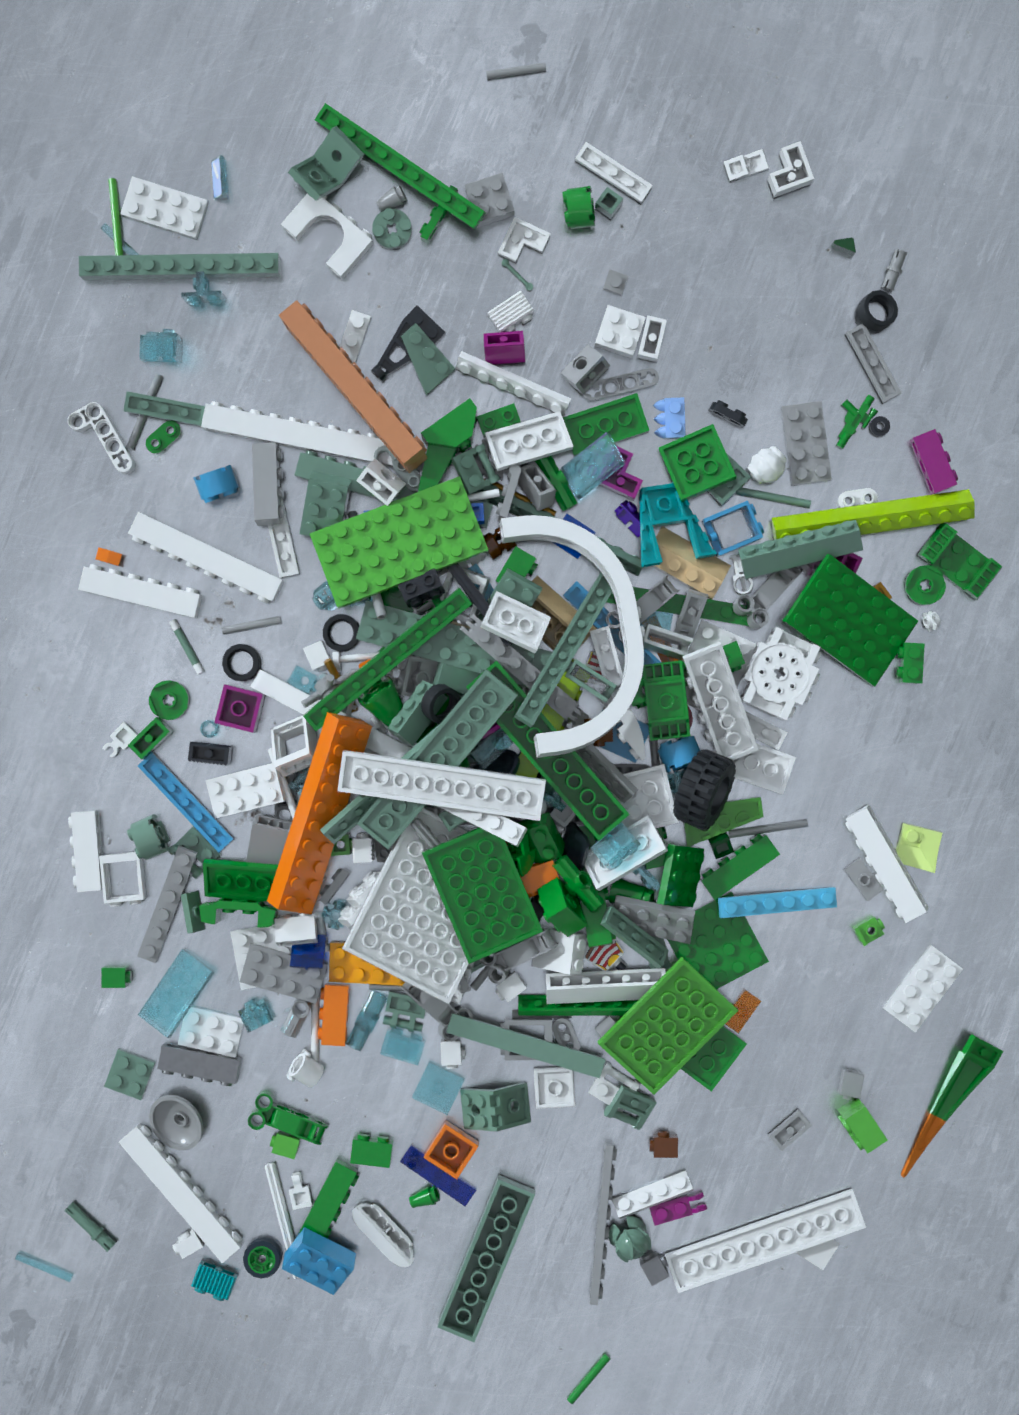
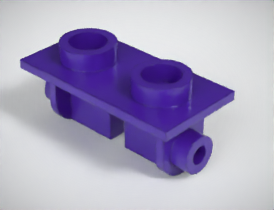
M625 500L620 504L621 506L614 510L617 513L616 516L625 525L631 520L633 523L628 528L637 538H641L638 508L634 503Z

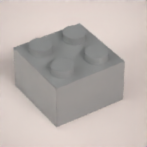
M503 173L465 184L468 200L486 212L477 228L515 216Z

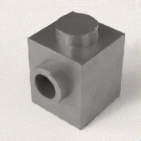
M656 1251L654 1253L648 1252L641 1257L640 1266L652 1286L669 1277L668 1270L666 1269L668 1263L663 1255L659 1256Z

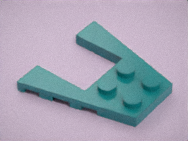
M673 483L642 487L639 490L642 567L660 565L663 562L653 529L656 526L686 522L695 558L714 557L717 554L715 549L713 550L710 546L706 532H703L699 526L696 514L693 515L689 508L690 503L688 500L681 502Z

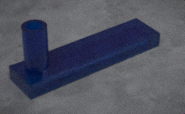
M411 1144L400 1162L466 1207L477 1189L460 1177L455 1179L423 1158L424 1152Z

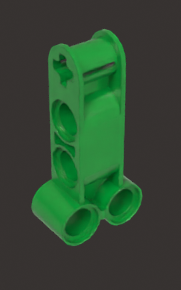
M265 1090L259 1093L255 1100L257 1109L253 1110L248 1117L250 1128L260 1130L266 1124L317 1145L322 1144L321 1139L324 1131L329 1127L326 1123L274 1103L275 1098L270 1091ZM263 1096L268 1097L270 1104H261L260 1098ZM253 1116H261L263 1122L256 1124L253 1121ZM317 1127H319L318 1133L316 1137H314Z

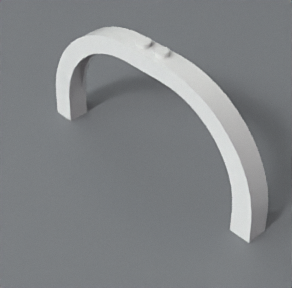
M531 515L501 518L499 527L502 543L544 540L568 546L594 563L608 581L615 597L625 654L623 678L616 696L599 715L580 726L561 731L539 733L534 736L537 758L570 753L594 743L607 734L619 722L633 702L640 685L644 666L643 638L645 637L644 627L640 626L639 621L641 609L640 606H637L632 584L623 565L611 549L594 534L574 523L548 516Z

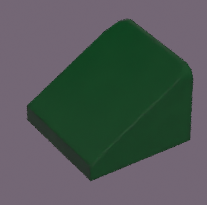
M852 237L834 240L831 245L833 249L854 256L856 253L854 238Z
M727 832L708 839L716 859L734 853Z

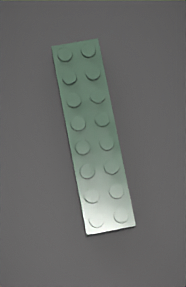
M498 1175L439 1318L437 1328L475 1342L535 1197V1189Z

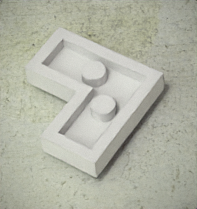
M514 217L498 254L516 262L524 245L542 253L551 233Z

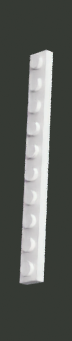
M365 748L364 753L379 755ZM437 806L517 847L527 831L526 827L502 815Z

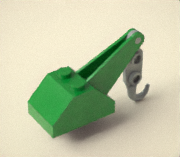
M469 398L421 432L422 440L428 447L426 452L428 459L424 461L421 476L416 469L408 473L385 445L375 451L374 459L379 461V455L382 452H387L391 456L394 471L406 483L405 486L410 491L419 492L440 484L452 462L451 458L455 454L463 453L472 447L471 444L474 440L478 416L477 407Z

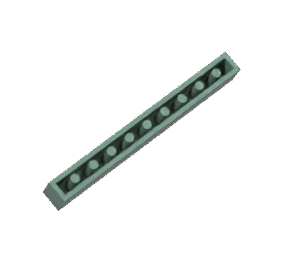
M278 253L79 256V276L83 280L281 277V257Z
M312 451L300 452L294 474L296 477L309 480L312 472L316 471L352 479L350 492L378 499L356 481L367 466L361 469L357 468L353 462L344 461V464L336 462L337 458L325 456L324 459L317 457L318 453ZM404 486L393 501L417 492L410 491ZM489 499L470 502H483L485 524H479V527L487 529L493 504H490Z

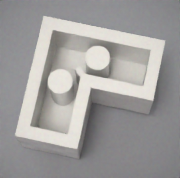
M801 141L781 148L779 155L784 169L770 173L767 179L774 198L810 185L814 180Z

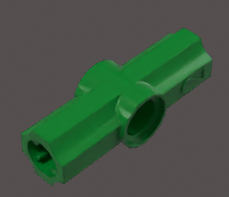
M548 456L535 460V463H537L556 489L555 499L562 511L564 512L577 505L578 503L568 487L569 483L561 469H558L553 457Z
M563 855L554 862L552 866L565 880L566 890L573 896L577 895L589 911L593 912L603 904L604 900L591 885L592 880L587 872L579 871L567 855Z

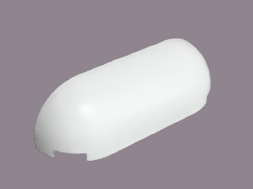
M361 1203L352 1210V1218L357 1227L392 1263L400 1267H409L413 1263L412 1241L379 1206Z

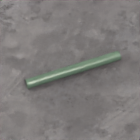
M743 487L735 493L737 495L810 508L811 500Z

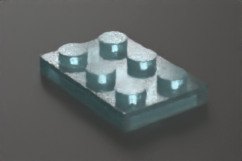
M606 432L562 466L561 469L574 496L580 500L625 465V462L612 436Z

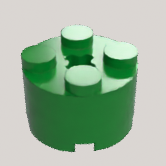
M591 186L569 188L562 192L565 207L568 208V211H564L567 227L577 229L595 226V209L593 198H591Z

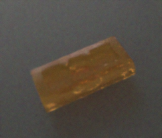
M744 989L734 1003V1006L739 1011L726 1025L739 1034L761 1003V1000Z

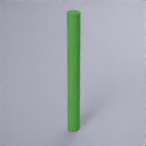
M115 178L108 179L115 255H123L117 182Z

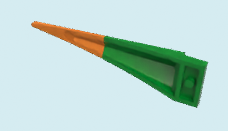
M972 1034L970 1035L962 1051L959 1050L901 1173L903 1178L907 1176L923 1151L956 1109L995 1068L1003 1053L1001 1049Z

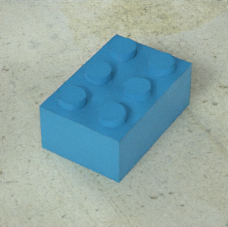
M304 1227L285 1252L282 1269L334 1295L354 1270L356 1253Z

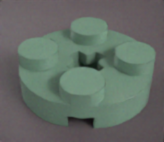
M387 208L375 217L372 232L380 246L386 249H396L408 243L412 235V225L404 212L398 209ZM395 224L397 232L389 234L387 227Z

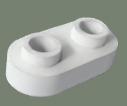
M871 488L845 491L839 495L837 504L839 508L877 503L878 495ZM865 495L871 496L870 502L865 500ZM847 497L852 500V503L849 505L845 503V498Z

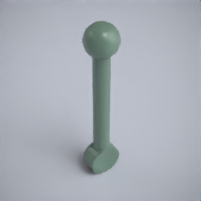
M502 260V265L507 267L525 285L527 291H531L533 284L528 283L509 264V260Z

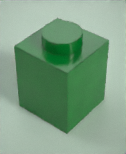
M104 966L101 968V988H126L132 982V971H129V966Z

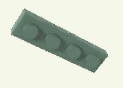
M127 391L123 411L201 426L205 406Z
M613 906L607 907L600 924L655 967H662L669 950Z

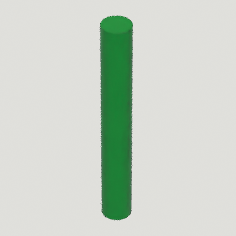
M606 1353L567 1398L569 1403L574 1404L610 1361V1356Z

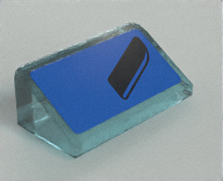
M221 155L211 161L214 200H228L227 163L225 157Z

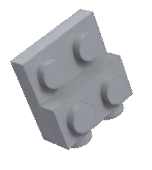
M408 656L397 665V669L400 672L399 677L394 680L398 694L410 697L422 680L432 684L438 662Z

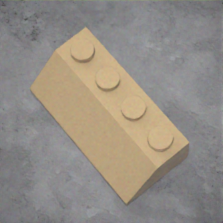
M662 526L656 539L663 562L653 567L693 590L708 594V599L712 600L731 565L716 556L696 559L691 542Z
M537 575L532 582L541 586L542 591L531 608L551 617L542 641L554 650L577 610ZM592 625L589 631L595 630L597 628ZM588 632L582 644L591 636L590 632Z

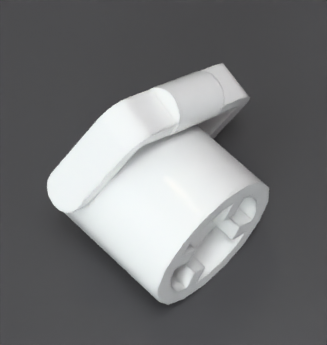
M303 1049L292 1062L286 1076L293 1082L296 1079L311 1088L320 1080L324 1067L310 1058L311 1053Z

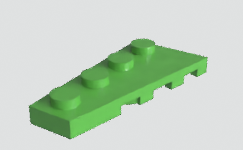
M761 797L727 801L714 825L707 830H700L684 823L687 846H693L764 817Z

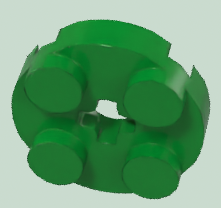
M930 565L919 566L913 569L905 580L906 594L913 602L919 605H930L942 598L946 589L943 574L939 569ZM928 580L930 589L922 590L920 583Z
M170 680L159 682L153 687L149 696L150 709L156 716L162 719H177L189 707V694L186 688L179 682ZM168 694L170 697H174L171 706L168 703H164Z

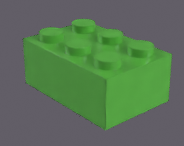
M855 1098L854 1101L851 1100L837 1109L840 1113L838 1119L860 1151L864 1149L868 1154L888 1141L859 1098Z

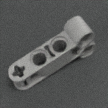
M793 567L773 572L752 596L746 594L740 596L733 603V611L738 616L747 615V623L750 628L755 630L762 628L769 621L768 608L803 570ZM740 601L747 604V609L741 608ZM755 615H759L762 618V623L756 622Z
M668 576L664 577L636 601L637 606H640L641 609L640 624L680 591L667 579ZM613 610L607 614L605 622L611 629L619 628L618 638L623 643L620 623L612 625L609 622L610 615H618V611Z
M550 928L542 929L543 932L493 953L494 958L486 956L479 959L484 966H490L491 968L488 972L489 980L494 984H500L509 976L511 968L556 948L558 943L554 942L549 932ZM496 969L501 970L503 976L498 975Z
M406 982L399 986L401 990L440 1023L438 1033L447 1041L452 1042L459 1037L452 1034L449 1036L445 1035V1030L449 1025L452 1013L459 1014L465 1011L466 1017L473 1019L471 1011L463 1006L453 1008L450 1004Z

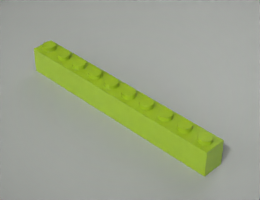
M969 489L774 517L771 518L772 534L774 540L788 535L793 536L805 531H813L825 526H833L856 520L860 534L864 535L974 519L975 501Z

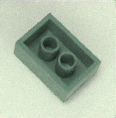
M316 471L312 472L308 480L299 534L310 536L312 532L345 520L352 479Z

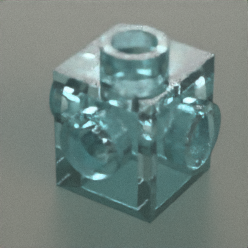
M334 900L328 906H324L322 917L325 918L324 923L328 924V928L339 930L340 927H344L338 919L332 917V914L337 912L340 918V912L346 907V902Z
M255 999L244 1003L245 1008L238 1011L248 1033L273 1021L264 999L255 1002Z

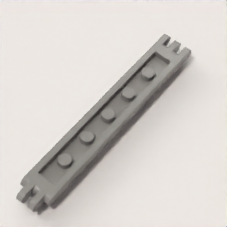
M472 613L470 617L476 621L474 625L466 620L465 623L470 629L467 630L464 626H461L460 630L531 689L540 671L514 648L505 646L497 635L481 628L482 621ZM556 686L547 704L565 720L570 718L576 723L578 719L572 714L575 711L580 717L583 713L577 709L580 705Z

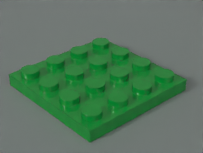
M730 891L722 895L721 897H731L734 895L732 891ZM718 899L694 910L695 918L690 944L668 940L677 959L679 960L683 957L716 989L769 962L745 916L719 918Z

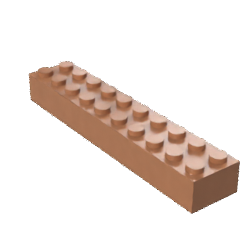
M296 300L279 314L287 330L408 473H411L428 459L425 454L427 449L424 447V443L418 436L414 438L415 435L405 421L401 423L402 420L392 406L388 408L389 405L385 397L376 391L373 383L367 376L364 378L358 365L355 362L352 363L346 351L338 346L334 337L327 333L323 324L312 315L311 310L305 303L301 305Z

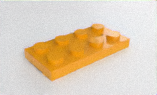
M330 942L329 982L401 986L405 983L399 978L343 950L345 942Z

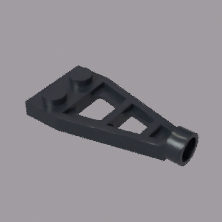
M418 305L402 320L380 361L371 370L380 381H383L388 375L411 361L401 336L415 323L434 344L446 334ZM399 346L406 353V356L395 363L389 356L394 348ZM380 367H384L386 369V372H384Z

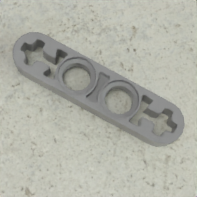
M647 368L598 380L591 387L593 390L600 388L598 384H602V391L605 395H600L601 391L595 393V397H591L586 392L583 396L588 401H597L653 387L658 382L659 375L655 369ZM650 372L651 375L655 376L652 383L644 380L642 381L643 385L639 386L637 375L641 374V378H644ZM628 377H633L636 380V385L632 388H628L625 385V379ZM608 382H614L617 389L615 392L610 393L606 391L605 385Z

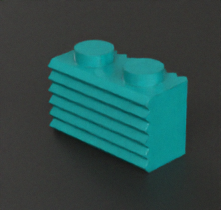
M201 1260L191 1286L195 1287L194 1290L198 1293L205 1294L207 1292L212 1294L216 1300H228L238 1274Z

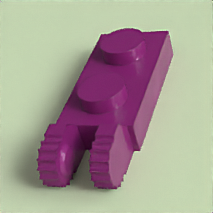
M703 1192L690 1195L685 1194L650 1207L654 1225H660L693 1215L692 1213L705 1211L707 1209L706 1204H699L690 1207L689 1201L703 1198Z

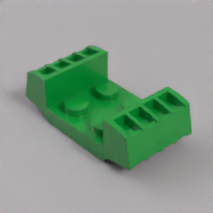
M941 523L917 555L930 566L939 569L944 577L961 590L978 600L1001 571L1002 566L993 558L988 559L957 535L958 532L951 526Z
M682 660L645 664L643 666L642 678L650 741L689 737L690 726Z
M221 898L218 901L204 902L199 905L201 922L208 924L220 922L221 909L224 913H234V911L242 910V914H254L258 911L257 927L259 928L274 925V919H277L279 913L277 908L265 904L264 901Z

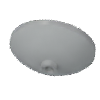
M165 1095L157 1099L151 1106L149 1113L150 1125L155 1135L165 1145L176 1150H189L200 1142L204 1131L203 1121L197 1109L189 1101L180 1096Z

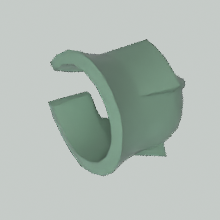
M626 1216L628 1227L635 1229H624L621 1234L618 1227L612 1224L609 1231L610 1244L616 1248L618 1257L624 1262L642 1257L652 1247L644 1222L633 1216Z

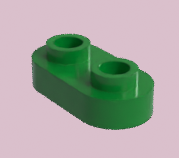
M175 421L163 423L148 436L146 448L153 454L164 452L181 436L180 425ZM169 427L174 428V432L172 434L167 433V429ZM154 440L159 442L157 447L152 446Z

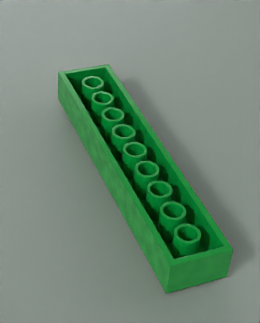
M496 660L487 669L518 694L496 723L598 841H600L630 814L575 751L555 756L536 757L534 736L539 733L557 730L542 712L531 728L514 718L527 695ZM481 674L466 686L468 690L481 676Z

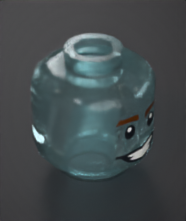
M327 581L323 582L313 591L314 597L312 600L320 610H331L336 606Z

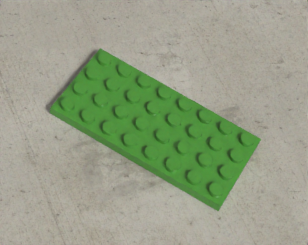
M460 476L393 501L388 506H380L310 533L338 609L397 587L398 584L421 576L431 569L438 571L489 551Z

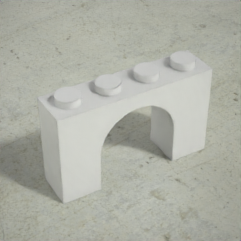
M307 193L281 223V226L298 241L316 221L329 219L338 223L344 232L343 242L326 262V265L343 280L373 245L372 235L364 228L361 231L356 226L357 222L348 215L346 218L341 213L342 209L333 202L331 205L326 200L327 196L315 201Z

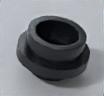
M883 416L875 417L870 423V430L876 436H884L890 430V422ZM879 422L884 425V428L881 430L877 428V423Z

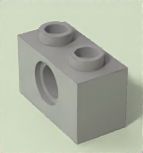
M588 344L565 367L561 374L570 385L584 394L610 365L603 355Z

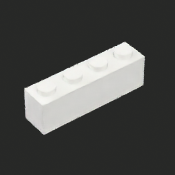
M98 810L72 812L71 817L68 818L69 828H72L73 834L70 837V846L74 848V856H72V867L76 871V876L73 877L74 888H77V892L103 890L99 860L102 850Z

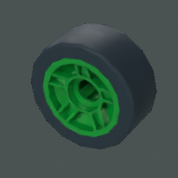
M259 1238L252 1241L246 1248L243 1256V1263L247 1272L253 1277L260 1279L268 1278L275 1274L282 1260L281 1249L278 1244L267 1238ZM260 1255H264L266 1257V1260H264V1262H262V1260L259 1258Z

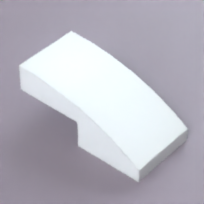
M763 149L724 161L730 181L769 169Z

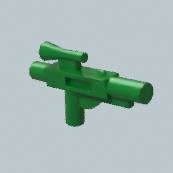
M868 395L859 409L848 399L842 404L848 412L845 416L846 425L838 436L840 440L836 444L837 447L843 449L852 434L856 433L859 423H863L862 428L865 429L871 419L878 413L874 408H871L869 415L866 413L873 403L874 397Z

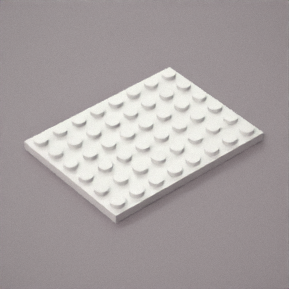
M425 808L413 819V821L416 818L421 819L441 844L467 833V831L458 826L449 832L440 817ZM410 823L396 840L342 949L449 1004L469 963L421 853L430 849V847Z

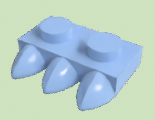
M684 397L664 398L657 401L653 407L659 411H664V413L657 415L654 421L665 426L658 428L654 434L664 439L686 436Z

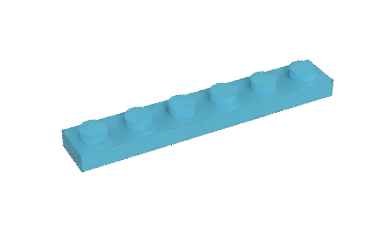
M836 887L718 898L719 918L837 907Z

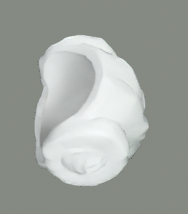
M771 446L770 448L761 449L758 454L752 456L747 470L751 477L759 483H772L783 475L787 460L776 446Z

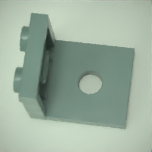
M335 126L330 130L315 154L291 167L288 173L310 197L317 201L342 187L364 156V153ZM336 150L341 153L342 159L336 156Z
M521 1082L494 1090L460 1089L464 1129L498 1132L531 1122L527 1083ZM512 1102H513V1104H514L513 1110H511V1103H512Z

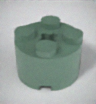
M155 814L132 823L130 829L127 830L129 839L134 841L136 846L135 852L139 859L149 860L171 849V846L167 847V842L170 841L163 823L155 820L157 817Z

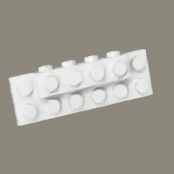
M721 642L682 656L688 671V678H685L688 688L693 689L695 693L692 696L695 707H700L701 713H698V717L702 725L706 724L707 730L704 731L708 742L712 741L716 753L735 760L758 751Z

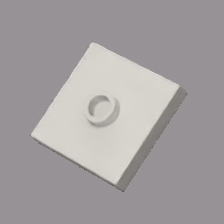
M563 1067L534 1068L536 1109L576 1107L573 1070Z

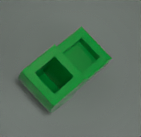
M526 833L518 847L508 842L510 854L521 877L530 871L535 859V849L529 848L528 834Z

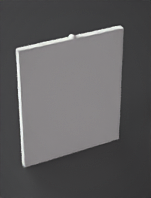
M833 1239L795 1253L824 1270L840 1243Z

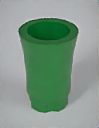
M621 878L612 883L609 902L615 904L616 895L653 902L655 891Z

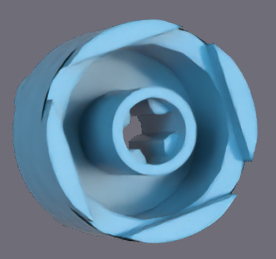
M231 465L226 466V469L222 467L193 477L200 498L205 503L218 499V494L223 493L225 497L238 492L237 488L239 485Z
M690 735L689 737H680L674 743L670 740L661 744L658 754L662 763L665 764L668 774L672 768L675 772L687 767L691 763L692 758L700 751L695 736Z

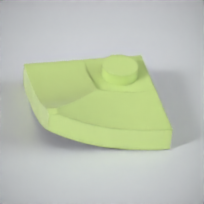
M903 823L896 852L904 865L935 873L943 833Z

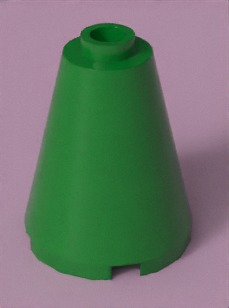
M385 676L387 680L382 681L380 679L363 693L362 699L358 697V702L389 727L392 719L402 709L403 703L393 680L389 676Z

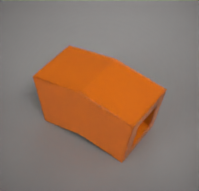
M98 547L95 559L119 566L122 554Z

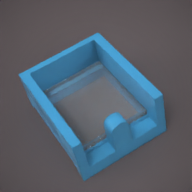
M745 501L701 521L712 548L717 553L716 557L763 538L764 529L762 524L756 521L754 515L757 513L753 504Z

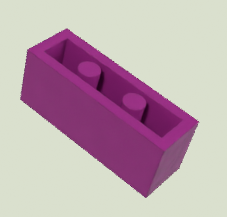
M936 429L910 439L931 495L956 486L958 476L956 471L950 467L949 462H951L949 453L944 451L942 447L943 438L940 432L937 433Z

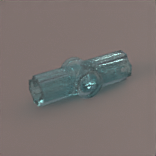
M372 990L347 1039L346 1044L349 1047L358 1051L362 1050L388 997L384 994Z

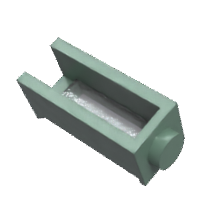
M577 659L574 663L571 661L565 671L567 672L566 678L605 703L617 687L616 684Z

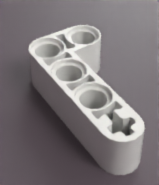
M92 402L69 415L68 425L73 430L83 432L93 427L118 471L123 474H129L134 471L135 462L103 406ZM94 408L100 409V414L97 417H92L91 415ZM81 417L83 420L82 425L75 427V419ZM104 425H109V433L102 435L101 428ZM114 442H118L120 445L119 450L116 452L111 451V445ZM119 456H122V458L128 462L126 469L124 467H121L123 465V462L120 458H118Z

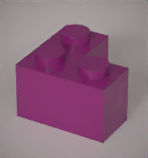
M615 445L598 484L634 501L643 480L625 472L633 453Z

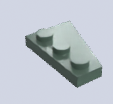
M416 323L401 336L423 391L427 395L456 368Z

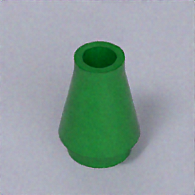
M427 1186L409 1197L412 1208L436 1205V1202L440 1201V1195L436 1186Z

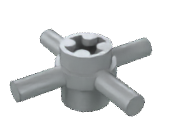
M350 670L337 679H334L332 674L323 677L314 686L317 692L302 700V705L306 708L317 700L323 699L354 673Z

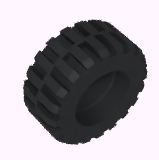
M708 749L699 751L692 758L691 763H689L686 772L682 776L683 778L675 796L673 813L677 820L700 830H707L714 825L728 800L735 779L736 765L732 759Z

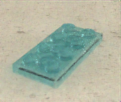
M182 949L138 1015L164 1036L171 1038L214 974V971L188 951Z

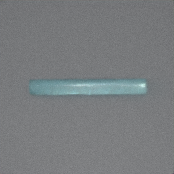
M104 223L101 226V230L114 241L113 229L107 223ZM122 239L123 250L128 255H139Z
M18 1252L15 1257L20 1262L68 1282L73 1277V1274Z

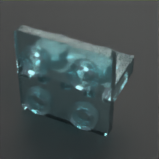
M204 271L196 272V278H193V288L196 292L181 293L183 300L190 304V306H201V303L209 302V305H221V302L226 301L222 291H210L209 278Z

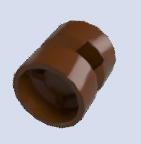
M500 527L495 529L494 534L489 532L483 536L492 560L501 556L504 550L508 552L517 546L515 542H501L500 544L497 542V540H501Z

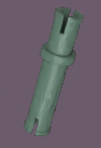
M72 1202L65 1209V1212L91 1236L93 1241L98 1242L106 1252L115 1245L116 1242L103 1231L104 1228L102 1226L99 1227L75 1202Z

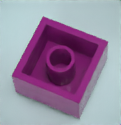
M224 684L214 723L256 733L265 694Z

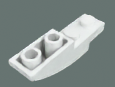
M610 696L608 701L605 703L604 701L598 698V700L602 703V705L605 708L614 699L612 696ZM629 706L626 713L619 720V722H622V725L617 728L619 731L617 736L623 744L627 742L630 745L631 749L629 751L636 760L640 758L643 761L646 758L643 735L638 721Z

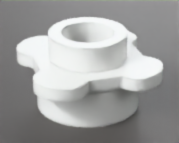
M929 611L928 614L926 612L923 613V624L929 632L932 629L937 630L941 624L939 615L932 611Z

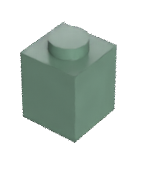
M607 187L596 201L595 208L609 219H612L622 205L623 198Z

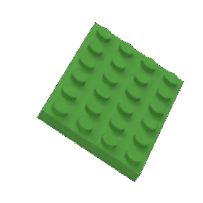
M681 957L597 1042L655 1095L739 1010L692 965Z

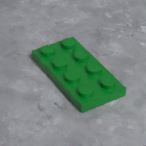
M637 393L563 417L573 444L572 452L574 456L650 431Z
M204 859L205 897L267 901L278 865Z

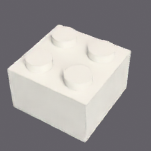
M607 305L595 347L632 359L646 317Z

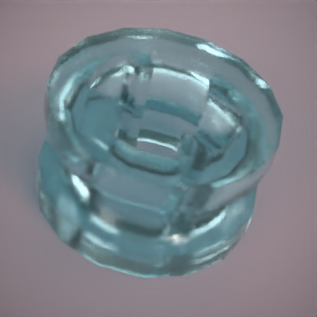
M206 720L201 724L200 731L203 736L212 738L218 734L219 725L214 723L215 721ZM209 723L213 724L212 727H215V731H211V735L207 734L208 731L204 729Z

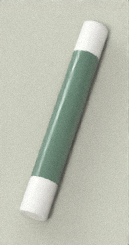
M176 619L170 621L169 624L197 675L204 672V669Z

